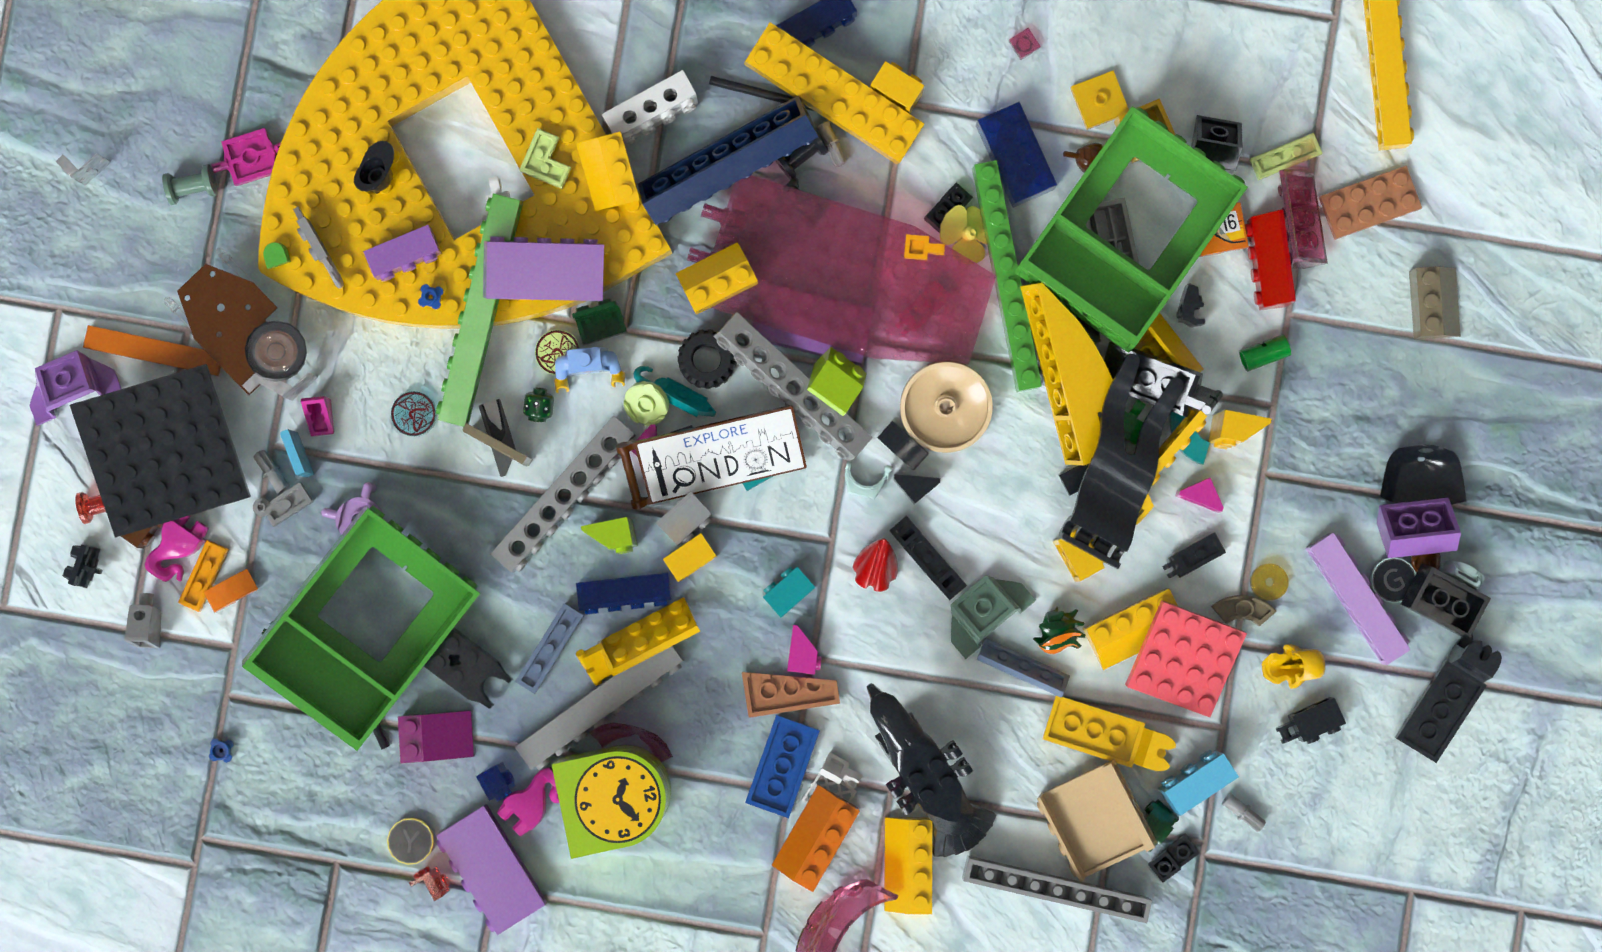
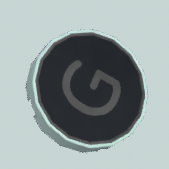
M1382 559L1375 564L1369 579L1371 590L1373 593H1377L1385 602L1399 603L1403 600L1416 572L1411 564L1404 559Z

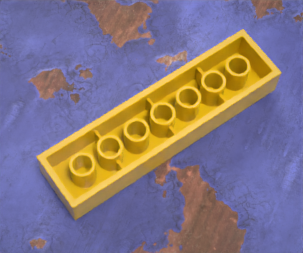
M769 22L744 62L745 66L794 98L799 96L803 104L896 165L901 162L924 126L923 122L771 22Z

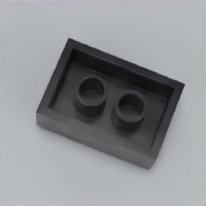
M1421 563L1400 605L1459 636L1470 639L1491 598L1436 568Z

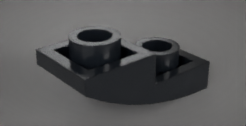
M956 182L924 217V220L940 233V225L945 214L954 206L962 205L966 207L973 196Z
M891 421L877 437L912 470H915L929 454L894 421Z
M1185 833L1159 853L1148 865L1163 883L1180 871L1183 865L1200 854V850Z

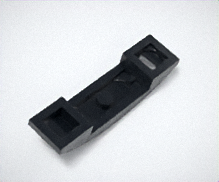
M907 515L889 530L949 601L967 586L921 534L920 530Z

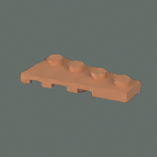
M742 672L749 718L840 704L837 680Z

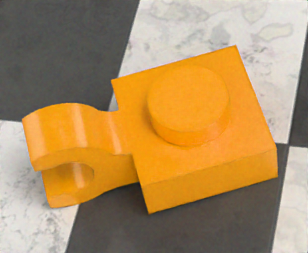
M906 234L904 259L927 260L928 254L944 255L945 244L929 243V236Z

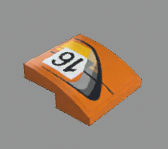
M1240 202L1236 203L1199 257L1249 247Z

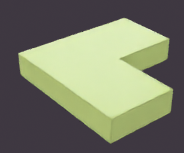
M537 128L519 171L563 189L572 168L551 159L559 137Z

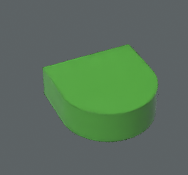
M273 242L265 247L263 256L267 269L291 262L288 250L283 244Z

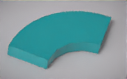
M1170 412L1169 424L1171 433L1185 416ZM1194 431L1189 437L1191 439L1189 445L1184 450H1179L1190 460L1204 465L1210 442L1202 439Z

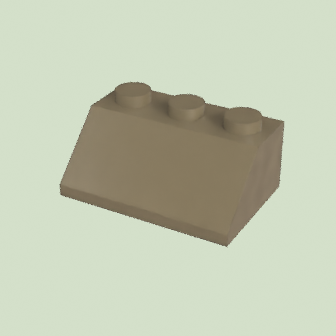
M1440 266L1419 267L1409 271L1414 340L1461 337L1456 268Z

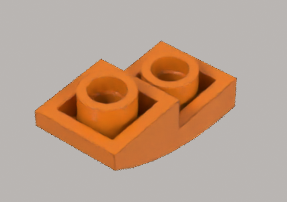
M245 569L206 590L204 595L215 613L257 591L258 588L248 569Z

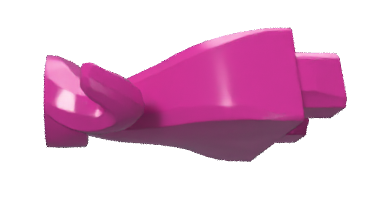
M191 515L163 523L161 542L146 558L145 569L164 582L169 581L176 573V579L182 581L184 569L177 563L164 568L161 566L162 561L193 555L206 541L204 537L209 527L200 521H196L191 530L185 526Z
M551 767L540 770L526 789L517 790L509 794L497 811V814L505 821L513 813L520 819L512 827L519 836L524 835L529 830H533L544 818L546 813L545 785L547 782L553 785L549 793L551 801L559 803L553 769Z

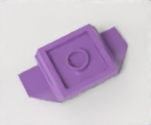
M76 350L35 368L37 383L29 406L35 423L38 426L56 418L55 408L95 391L99 395L120 390L121 386L114 369L88 358L85 354Z

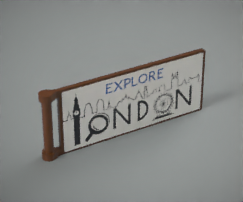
M792 405L633 442H621L616 445L617 453L620 454L632 497L631 506L636 510L647 505L685 497L690 491L693 494H698L807 468ZM635 449L648 497H641L629 453Z

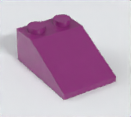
M471 710L398 716L400 763L474 757Z

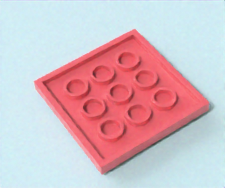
M1161 600L1125 685L1136 691L1211 717L1247 633Z

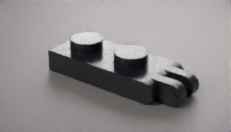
M1214 532L1168 558L1170 562L1162 567L1165 571L1173 566L1174 571L1167 574L1168 578H1172L1175 575L1181 578L1225 554L1226 551Z

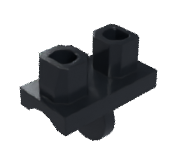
M83 544L81 546H72L70 555L76 558L74 566H67L62 575L69 580L68 584L87 588L89 582L93 580L95 573L102 574L103 570L97 568L101 549Z

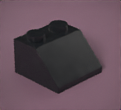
M1197 115L1191 147L1202 150L1206 154V158L1212 162L1217 161L1221 163L1225 170L1236 171L1243 148L1242 123Z

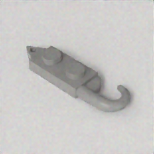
M296 207L293 210L298 218L297 223L300 226L297 229L303 241L308 240L311 246L308 250L313 259L323 263L336 287L342 288L344 283L332 258L310 220L304 216L299 207Z

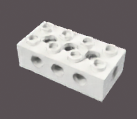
M682 70L602 113V116L611 134L621 131L625 147L633 144L638 136L642 134L647 136L656 130L655 127L660 124L668 125L676 119L675 116L681 113L688 114L696 109L695 105L698 104V100L692 85ZM671 98H675L672 102L668 101ZM650 109H656L654 112L648 113ZM630 120H636L632 124H627Z

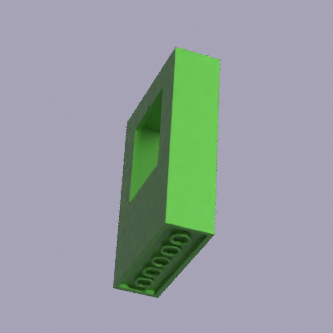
M1133 106L1014 272L1030 284L1043 283L1072 314L1128 353L1138 344L1248 188L1241 177L1235 174L1230 175L1225 171V167L1221 163L1210 161L1202 150L1196 147L1193 149L1186 144L1187 141L1178 134L1173 135L1167 130L1168 128L1160 121H1153L1148 117V113L1145 110ZM1134 157L1163 177H1166L1167 174L1170 175L1168 178L1170 182L1197 200L1195 207L1150 270L1145 269L1086 227L1090 217Z
M366 505L362 508L242 660V667L356 751L359 750L480 595L476 590L478 585L467 576L460 578L458 576L460 571L447 561L444 565L439 562L441 557L429 547L426 551L420 547L423 544L410 533L408 536H405L401 533L404 529L392 519L389 522L384 520L385 514L373 505L370 508ZM371 547L376 548L401 568L406 565V572L433 591V596L382 661L375 660L318 617L323 607Z

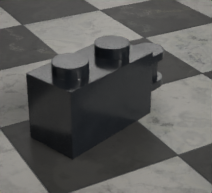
M1328 697L1289 714L1290 722L1280 725L1275 729L1277 732H1280L1282 744L1296 738L1301 742L1310 744L1318 741L1321 734L1328 732V735L1340 731V726L1346 724L1336 699ZM1291 726L1295 731V733L1292 735L1288 730V728Z

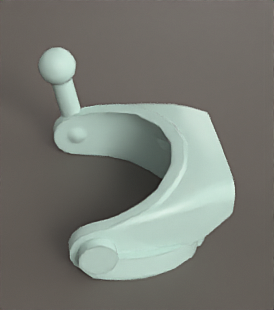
M852 461L847 462L844 474L847 493L874 500L880 492L885 479L888 480L892 467L890 465L885 466L883 478L879 483L872 486H863L857 483L851 475Z
M1447 561L1439 567V571L1477 591L1485 580L1482 573L1462 562ZM1458 571H1460V572L1464 573L1465 575L1471 577L1472 579L1475 580V582H1473V581L1469 580L1468 578L1462 576L1461 574L1458 573Z

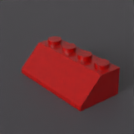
M1277 210L1252 216L1247 220L1245 229L1250 241V246L1247 249L1248 258L1253 262L1251 280L1256 284V291H1254L1255 305L1259 306V310L1287 307L1296 301L1284 211Z

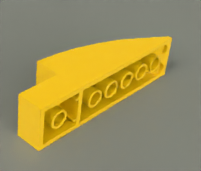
M1043 283L1020 286L1065 465H1087L1094 455L1099 439L1101 418L1098 416V412H1102L1104 399L1113 379L1102 356L1081 323Z

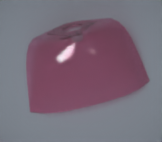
M613 722L600 725L589 732L602 748L620 738L636 734L649 746L652 753L661 763L673 757L667 744L658 735L639 727Z

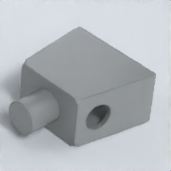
M140 593L139 605L129 606L124 641L138 648H160L161 610L153 606L154 594Z

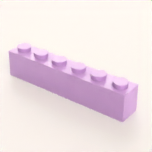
M1328 533L1305 549L1380 663L1388 665L1411 650L1407 645L1409 640L1403 632L1399 633L1395 627L1396 620L1391 613H1386L1382 605L1384 603L1381 597L1370 589L1371 583L1364 573L1360 574L1356 568L1358 563L1343 548L1345 543L1338 534L1335 536L1334 533Z

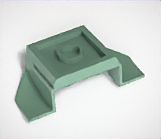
M985 575L951 604V643L967 659L981 647L979 643L1016 611L1021 614L1036 599L1022 583L998 580Z

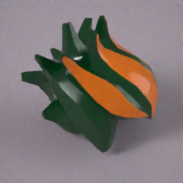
M1056 607L1055 610L1047 612L1043 623L1039 624V628L1042 630V637H1034L1033 640L1048 654L1059 653L1070 646L1079 649L1082 645L1077 641V637L1085 638L1086 635L1076 627L1083 626L1085 623L1074 619L1078 612L1077 609L1070 613H1064V611H1058V607Z

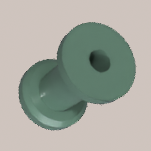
M210 164L203 165L201 173L179 178L173 177L170 173L162 175L164 192L170 205H176L179 197L203 191H206L210 196H217L218 194L216 178Z

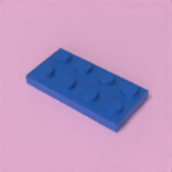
M776 715L745 803L789 818L820 730Z

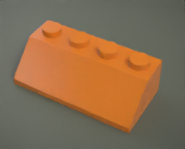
M817 785L771 865L792 881L814 892L860 810L843 798Z

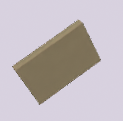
M467 423L462 429L464 433L526 467L533 460Z

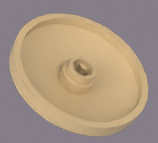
M946 360L923 366L909 378L901 394L900 413L906 431L918 444L932 451L949 453L971 446L984 434L992 417V397L986 382L973 368L960 362Z

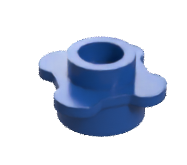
M424 284L421 287L422 294L418 304L421 307L429 306L433 309H439L441 306V296L444 293L441 287L433 288L428 284Z
M218 738L213 739L210 743V760L230 762L232 760L231 748H233L234 743L231 740L220 741Z

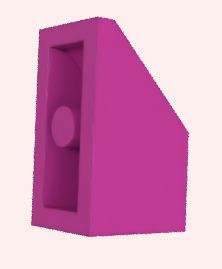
M793 625L787 671L815 675V670H820L822 656H817L818 651L799 626Z

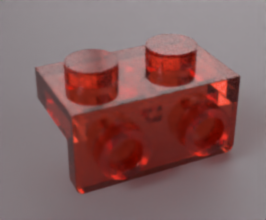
M429 866L421 869L412 875L414 879L409 882L412 887L424 881L434 901L450 891L448 888L450 886L449 880L445 874L441 875L437 866L433 869H430Z

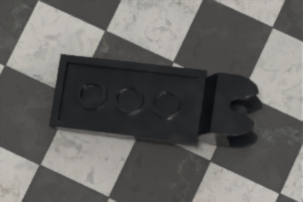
M1471 635L1470 639L1461 637L1450 651V660L1443 662L1395 738L1437 763L1487 685L1484 682L1493 678L1500 667L1501 653L1498 650L1492 653L1490 645L1482 647V641H1473V635Z

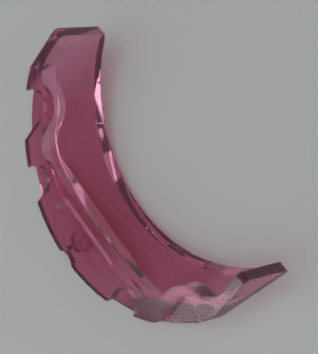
M868 879L859 880L860 882L846 887H838L833 891L834 894L825 902L821 901L807 919L806 926L801 931L795 951L836 952L847 930L862 914L876 905L897 900L898 895Z

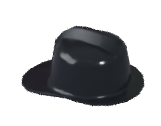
M378 141L369 147L354 176V184L357 189L365 192L372 191L378 194L391 184L393 179L391 165L394 160V149L390 143Z

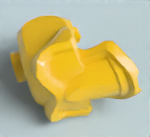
M1284 644L1283 654L1271 653L1261 664L1263 676L1274 684H1280L1287 680L1290 689L1299 687L1305 680L1321 678L1326 670L1325 659L1321 651L1318 649H1301L1293 644Z

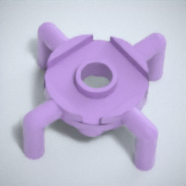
M370 482L364 483L361 497L348 500L339 507L338 511L324 508L321 511V515L326 518L335 519L337 529L342 535L365 505L368 508L373 505L382 512L381 508L370 500L371 492H375L377 486Z

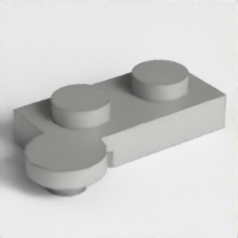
M299 482L272 499L271 502L265 498L257 499L253 504V511L258 516H268V520L275 527L314 501L303 484Z

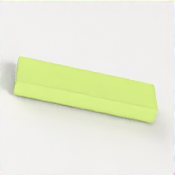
M1312 133L1250 159V163L1259 181L1320 156L1323 153L1315 134Z

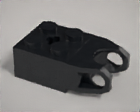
M456 628L451 630L424 665L426 669L465 698L481 703L489 709L494 706V703L489 700L484 692L485 681L489 677L503 679L508 683H511L513 680L505 672L498 660ZM457 655L460 656V657H459V661L461 662L460 665H459V664H455V665H454V664L452 663V662H453V659H452L453 656H457Z

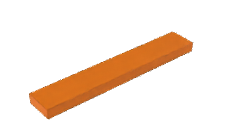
M89 325L87 327L83 348L186 370L207 364L210 375L219 376L221 366L204 349Z

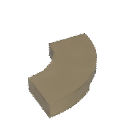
M1247 595L1226 597L1211 606L1226 624L1235 619L1243 618L1251 620L1257 626H1261L1277 612L1264 600Z

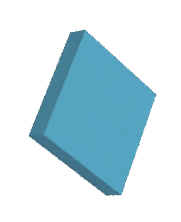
M289 429L280 432L295 474L306 478L313 476L314 472L298 432Z

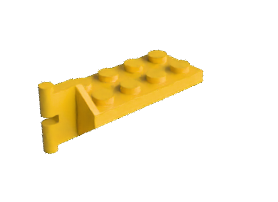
M683 597L598 641L597 645L585 651L582 649L578 650L576 656L584 669H586L594 685L598 686L606 677L610 675L614 677L695 635L700 632V629L686 599Z

